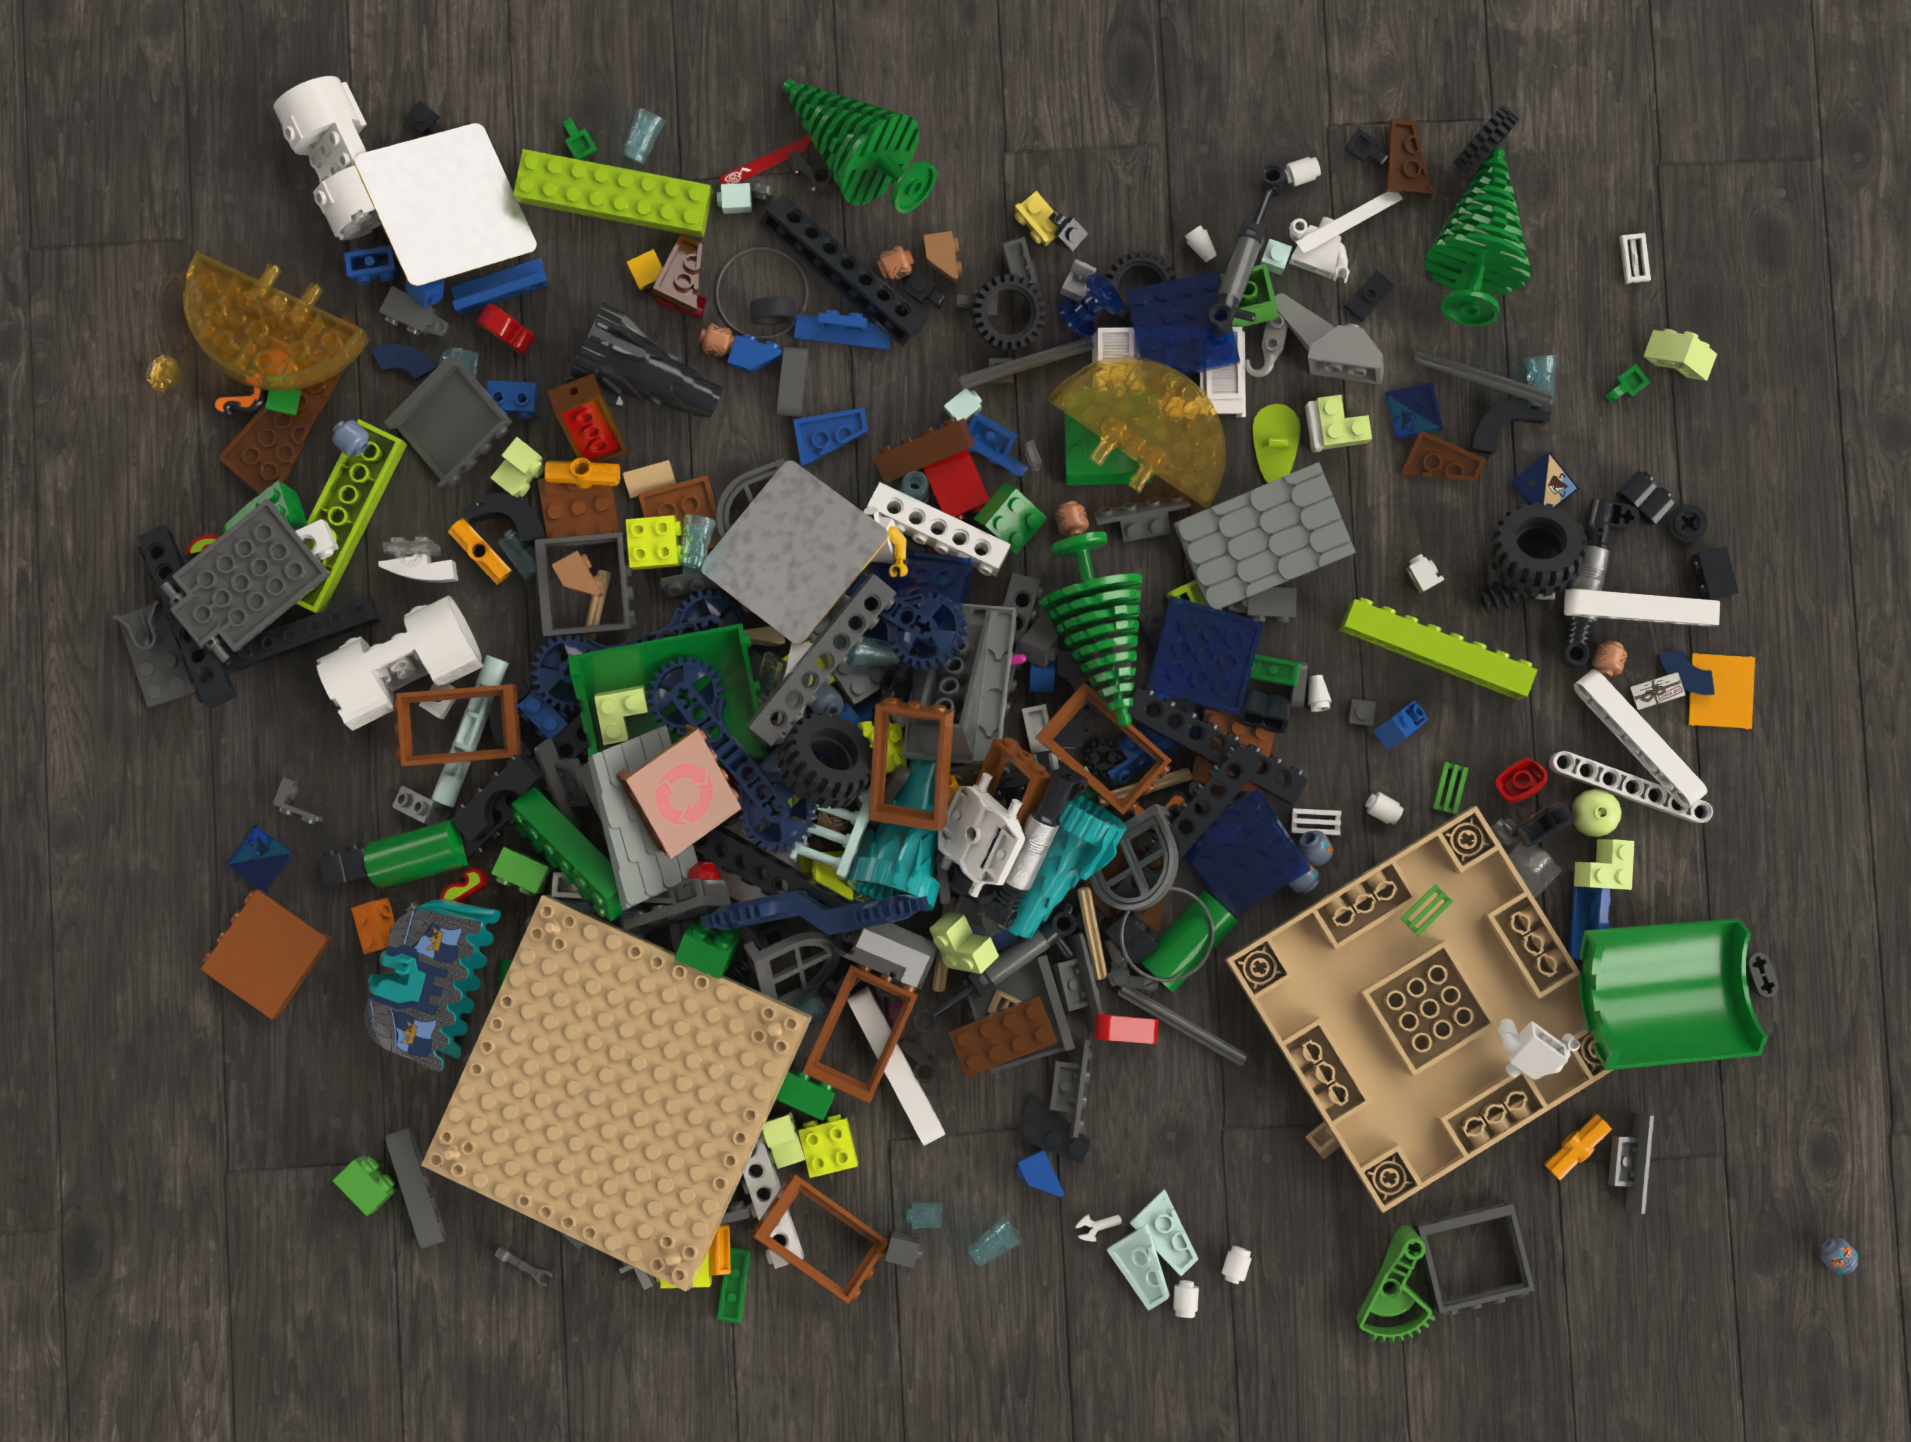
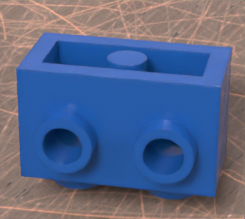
M378 245L372 249L357 248L353 249L352 252L344 253L347 276L358 285L369 284L373 279L390 281L394 279V276L401 275L399 261L390 245Z
M487 382V392L506 415L517 414L516 417L521 419H530L531 415H538L539 386L536 383Z
M534 689L517 705L522 710L519 714L526 722L530 723L532 721L538 727L535 731L544 741L546 739L553 740L570 724L567 721L570 717L564 710L560 712L555 707L550 708L551 700L548 699L542 702L545 695L543 693L536 695L537 689Z

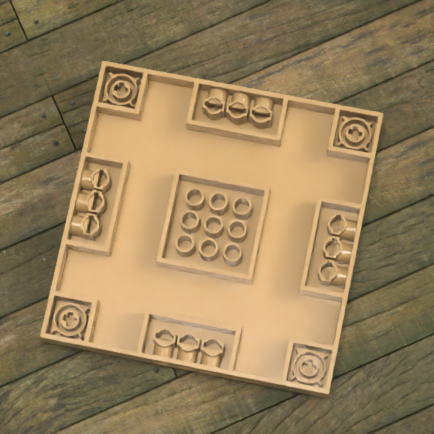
M1471 806L1224 959L1372 1200L1382 1213L1613 1071H1606L1592 1046L1595 1043L1593 1034L1586 1030L1579 993V974L1581 972L1477 806ZM1434 884H1437L1453 902L1417 936L1400 918ZM1434 892L1408 920L1411 922L1438 894ZM1441 899L1415 925V927L1418 928L1423 922H1425L1445 901ZM1503 1019L1513 1020L1519 1035L1533 1021L1559 1041L1562 1040L1563 1035L1566 1033L1572 1034L1574 1039L1580 1042V1048L1577 1051H1570L1571 1056L1568 1062L1558 1073L1544 1075L1539 1079H1532L1522 1072L1516 1078H1513L1506 1071V1066L1510 1063L1509 1054L1502 1048L1503 1041L1498 1034L1499 1023Z
M542 895L421 1166L675 1287L688 1291L696 1280L812 1016L724 975L718 979L674 960L676 953L550 895Z

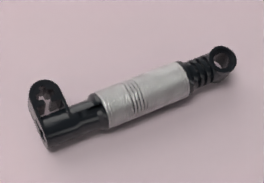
M1591 499L1585 530L1587 551L1581 572L1572 584L1571 589L1603 590L1607 560L1610 553V547L1607 545L1610 530L1624 532L1635 527L1639 522V513L1635 507L1608 500ZM1614 509H1616L1614 516L1618 517L1624 514V518L1628 519V522L1624 523V519L1619 518L1612 523ZM1566 615L1565 620L1568 623L1567 626L1570 627L1566 630L1569 634L1565 635V638L1568 640L1564 641V646L1559 653V658L1565 666H1579L1588 660L1589 644L1586 642H1589L1590 638L1587 636L1591 634L1588 630H1591L1596 624L1597 617ZM1572 648L1576 649L1579 653L1576 661L1570 656Z
M1068 766L1053 771L1037 808L1032 809L1022 830L1025 841L1004 884L1001 885L999 892L989 903L984 914L985 918L1002 929H1009L1015 922L1019 913L1017 908L1023 898L1022 896L1030 890L1061 823L1060 815L1066 803L1072 802L1082 795L1088 784L1086 777Z

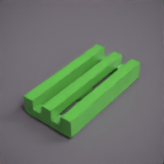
M1444 762L1432 809L1457 815L1469 768ZM1448 769H1453L1444 805L1440 806ZM1458 771H1460L1461 774H1460V778H1459V782H1458V786H1457V790H1456V794H1455L1453 806H1452V809H1451V808H1449V804H1450V800H1451V796H1452L1454 784H1455V781H1456L1457 773H1458Z
M1434 884L1400 919L1419 936L1453 901L1437 884ZM1436 892L1438 896L1410 922L1408 918ZM1443 899L1445 902L1425 922L1416 928L1415 925Z

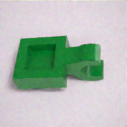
M571 117L562 122L571 136L565 142L575 159L583 160L598 151L586 129L578 131Z
M1635 364L1615 379L1619 386L1605 395V398L1610 404L1624 393L1628 398H1631L1650 384V381Z

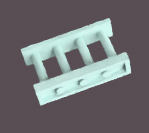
M871 783L869 788H864L858 797L860 802L863 803L860 812H852L844 808L831 809L830 806L827 809L818 808L820 811L851 821V824L854 825L851 834L847 833L844 835L814 824L816 828H808L807 830L815 835L843 844L842 847L846 848L843 857H833L803 846V844L796 841V849L793 850L790 847L788 849V853L791 854V861L796 863L798 856L802 855L834 867V870L837 871V878L847 881L869 822Z

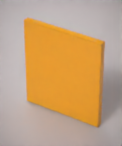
M1691 654V664L1701 670L1712 671L1715 695H1698L1690 692L1688 725L1752 729L1755 657Z

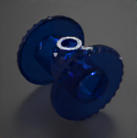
M1094 273L1087 276L1085 280L1089 292L1079 302L1070 298H1063L1058 305L1061 317L1069 328L1084 338H1090L1095 334L1096 329L1092 319L1103 309L1109 313L1118 314L1123 307L1122 299L1112 284L1104 277Z

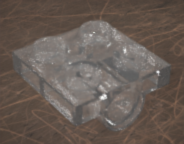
M395 537L390 538V542H383L384 553L397 557L401 563L410 567L417 566L421 562L423 554L441 556V547L434 543L433 540H429V537H415L414 541H405V538ZM414 556L410 561L405 560V557Z
M1521 841L1508 855L1534 899L1562 871L1553 862V859L1536 845L1528 848Z

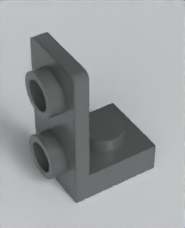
M283 777L273 805L279 807L278 811L292 816L293 812L302 815L300 820L313 825L315 821L323 822L324 817L289 804L290 800L293 801L298 793V787H296L298 781Z
M401 786L392 805L393 808L427 825L447 821L452 810L451 807L425 797L405 786Z

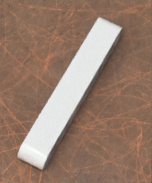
M1567 589L1565 590L1564 615L1719 626L1720 601Z
M1596 669L1590 670L1574 684V690L1578 696L1679 805L1689 809L1707 794V788L1703 782Z
M1562 751L1554 753L1549 759L1550 769L1557 774L1689 822L1704 823L1710 820L1713 815L1711 805L1703 800L1697 801L1689 809L1680 806L1678 810H1675L1671 805L1673 797L1663 786L1579 755ZM1559 756H1563L1567 760V766L1564 769L1559 768L1557 765ZM1583 764L1587 765L1590 770L1587 777H1583L1580 774V767ZM1606 772L1612 776V783L1609 786L1603 782V775ZM1628 781H1632L1635 784V791L1632 794L1628 793L1625 788ZM1651 789L1656 790L1658 793V799L1655 802H1652L1648 796ZM1698 805L1702 807L1704 812L1700 819L1694 813Z
M866 986L848 996L847 1001L879 1060L892 1030L872 992ZM897 1042L884 1072L918 1137L925 1146L946 1134Z

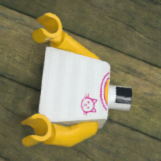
M867 507L864 509V513L885 527L889 533L888 540L871 561L893 564L889 568L891 577L897 576L898 568L900 569V577L905 576L908 573L907 566L903 564V560H906V538L896 527L891 517L879 516L878 508Z

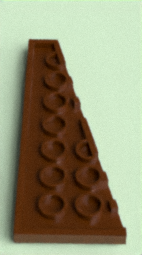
M345 314L281 385L282 387L301 391L296 416L265 409V403L218 457L221 462L258 494L264 492L278 480L283 484L286 483L364 332Z

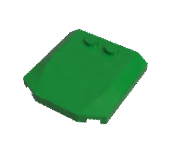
M1149 386L1064 389L1066 485L1151 483L1162 460L1161 409Z

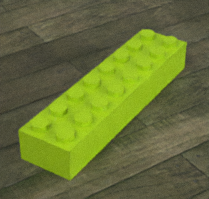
M523 149L513 196L518 203L704 238L713 191L711 185Z
M358 419L357 423L369 434L368 447L358 456H347L343 452L341 453L307 521L308 525L321 519L326 521L339 548L333 551L334 554L320 560L331 575L296 603L315 613L325 611L407 446L403 440ZM313 540L306 542L307 546L312 550L314 548Z
M1362 597L1359 600L1354 599L1348 604L1338 631L1519 700L1528 697L1538 670L1532 668V663L1522 659L1514 661L1509 659V654L1499 650L1495 652L1486 650L1487 646L1479 642L1473 641L1472 644L1463 641L1464 637L1456 633L1444 634L1438 626L1432 624L1427 626L1421 625L1415 617L1395 615L1396 611L1385 606H1382V609L1372 606V601Z

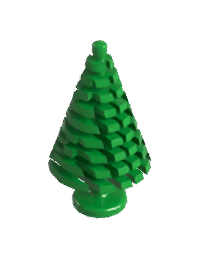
M792 79L784 82L782 87L784 92L790 95L789 101L791 105L795 108L798 117L803 120L802 124L805 130L808 131L812 142L822 156L825 165L827 164L829 172L848 203L851 202L852 205L870 203L873 196L877 199L886 193L891 181L894 185L890 195L891 205L899 213H907L914 210L927 198L934 187L937 170L933 164L927 161L916 162L907 168L914 156L919 141V129H915L918 123L913 117L840 94L837 95L828 90L823 91L821 88L811 87L806 83L797 84Z
M1495 148L1490 158L1486 159L1482 164L1481 170L1477 172L1468 190L1462 196L1461 201L1455 207L1454 212L1450 215L1447 223L1425 256V268L1432 272L1430 276L1439 284L1453 290L1445 295L1442 300V314L1449 320L1465 326H1484L1496 321L1500 313L1498 301L1489 292L1500 296L1512 293V289L1519 290L1525 286L1524 283H1527L1530 279L1531 269L1525 248L1526 244L1522 234L1517 204L1514 200V191L1510 182L1508 165L1504 161L1505 152L1501 148Z
M1106 532L1084 533L1063 539L1050 546L1052 555L1055 557L1075 556L1081 583L1048 594V596L1041 598L1039 604L1043 610L1050 611L1047 615L1052 623L1058 624L1056 630L1061 636L1071 635L1064 639V643L1068 648L1079 649L1072 652L1076 661H1088L1080 666L1083 672L1086 674L1100 673L1089 679L1092 686L1109 685V687L1098 691V694L1102 699L1113 698V702L1105 706L1109 712H1116L1118 726L1126 727L1132 723L1128 708L1133 706V698L1124 699V695L1133 692L1134 682L1122 684L1121 682L1134 677L1136 667L1124 666L1135 662L1137 659L1136 651L1128 650H1131V648L1136 647L1138 644V636H1133L1132 634L1138 631L1139 621L1132 619L1137 618L1140 614V606L1135 604L1141 600V590L1137 589L1142 585V575L1128 573L1095 579L1089 552L1104 546L1107 543Z

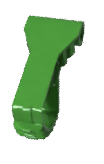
M1401 1226L1396 1231L1389 1245L1383 1265L1356 1317L1358 1326L1369 1333V1338L1373 1342L1377 1336L1381 1343L1385 1342L1386 1337H1388L1390 1343H1394L1395 1337H1398L1399 1341L1403 1342V1335L1405 1334L1412 1339L1413 1335L1411 1332L1415 1330L1418 1334H1421L1420 1326L1423 1325L1425 1328H1428L1427 1320L1435 1321V1316L1432 1314L1428 1304L1406 1285V1281L1415 1268L1417 1260L1422 1258L1426 1251L1423 1241L1411 1226ZM1386 1282H1394L1391 1289H1383V1285ZM1415 1301L1423 1307L1416 1317L1399 1326L1376 1327L1365 1323L1370 1312L1378 1316L1393 1317L1406 1312Z

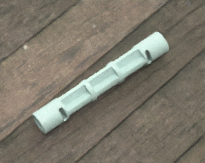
M486 655L475 687L501 685L509 663ZM494 696L470 698L449 753L476 751L477 744L488 720ZM471 762L445 764L431 799L454 807Z

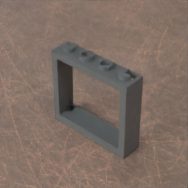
M622 532L535 540L543 637L632 630V625L636 624L635 610H630V601L634 600L633 586H628V577L632 576V569L629 567V562H626L628 543L627 538H624ZM617 543L623 623L555 629L548 549Z
M1509 1201L1415 1224L1416 1232L1426 1248L1423 1260L1435 1308L1440 1314L1453 1315L1458 1313L1457 1309L1467 1307V1310L1478 1309L1482 1307V1303L1490 1301L1491 1304H1499L1505 1302L1506 1297L1515 1296V1298H1523V1296L1529 1295V1292L1535 1291L1513 1203ZM1505 1216L1521 1282L1442 1300L1427 1235Z

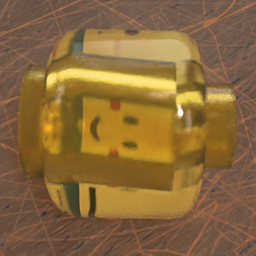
M159 355L158 358L151 360L145 378L152 384V389L165 392L166 389L170 390L176 387L181 373V368L177 364L178 361L176 359Z

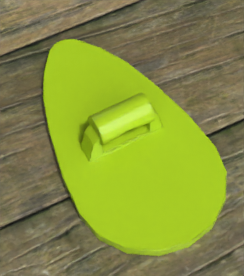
M1282 404L1267 405L1255 416L1252 430L1258 466L1264 480L1268 484L1289 475L1299 444L1300 422L1296 413L1288 406Z

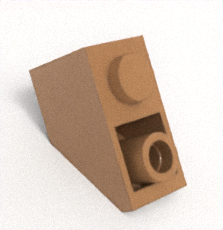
M952 231L924 235L927 264L952 283H959L958 276H962L963 272L961 261L956 262L955 253L959 252L958 238H953Z
M576 551L552 564L565 588L596 597L603 596L601 589L604 586L597 575L593 577L588 569L592 565L586 554L581 556Z

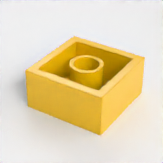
M654 249L627 261L640 291L654 286L663 269Z

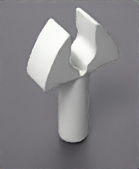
M1089 1214L1079 1220L1075 1228H1080L1084 1225L1093 1227L1087 1234H1081L1078 1237L1086 1241H1097L1095 1235L1098 1231L1120 1225L1122 1220L1119 1215L1093 1221L1090 1219Z

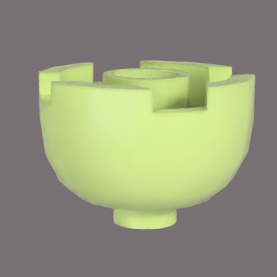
M1601 789L1582 792L1576 797L1571 807L1574 817L1573 824L1578 831L1586 836L1600 837L1608 835L1617 827L1621 819L1619 802L1614 795Z

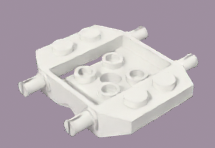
M988 773L982 774L978 785H973V787L959 786L947 811V825L938 831V850L944 854L939 866L944 870H949L952 861L960 865L963 873L973 881L968 891L973 897H978L984 884H1004L1025 841L1020 823L1016 819L1022 802L1012 799L1007 811L987 793V787L993 778ZM974 829H975V831H976V837H975V839H974V835H973ZM998 836V838H997V840H996V842H995V844H994V846H993V848H992V850H991V852H990V854H989V848H990V846H991V843H992L993 839ZM987 858V861L982 869L980 866L983 860Z

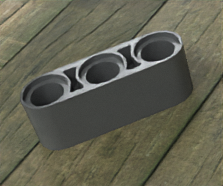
M784 347L777 415L802 416L809 349Z

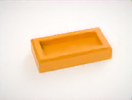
M729 1224L719 1226L709 1248V1275L731 1273Z

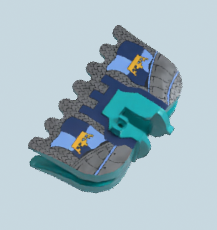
M448 899L430 900L413 909L396 921L389 936L388 948L380 956L381 965L395 969V973L370 974L368 979L371 994L365 1006L364 1023L370 1037L377 1045L437 1072L443 1069L444 1062L441 1057L436 1055L435 1050L446 1053L456 1059L461 1057L462 1047L455 1042L454 1037L463 1036L468 1032L469 1027L466 1022L461 1020L460 1015L462 1013L469 1014L475 1008L474 1002L467 997V992L476 991L481 987V981L473 974V970L475 968L481 969L487 965V958L480 953L479 948L480 946H489L493 943L494 936L486 929V924L498 922L501 916L500 910L472 906Z

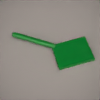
M244 353L247 361L270 387L265 409L296 416L301 391L274 385L250 355Z

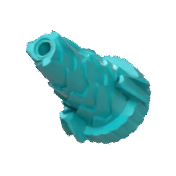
M911 759L908 767L911 770L910 775L890 805L933 811L936 761ZM885 822L879 823L876 835L873 830L867 829L847 878V885L860 894L875 900L897 895H911L917 898L927 896L929 908L920 911H932L937 896L940 895V884L933 876V873H938L936 855L939 853L935 852L938 844L937 831Z
M1081 795L1072 802L1066 803L1060 815L1061 823L1051 842L1052 844L1046 853L1030 890L1022 896L1023 898L1017 908L1019 910L1018 916L1013 925L1008 929L1009 932L1016 936L1032 938L1041 921L1046 922L1055 905L1063 900L1070 887L1074 888L1080 878L1087 880L1117 854L1116 846L1127 829L1126 825L1119 818L1084 795Z

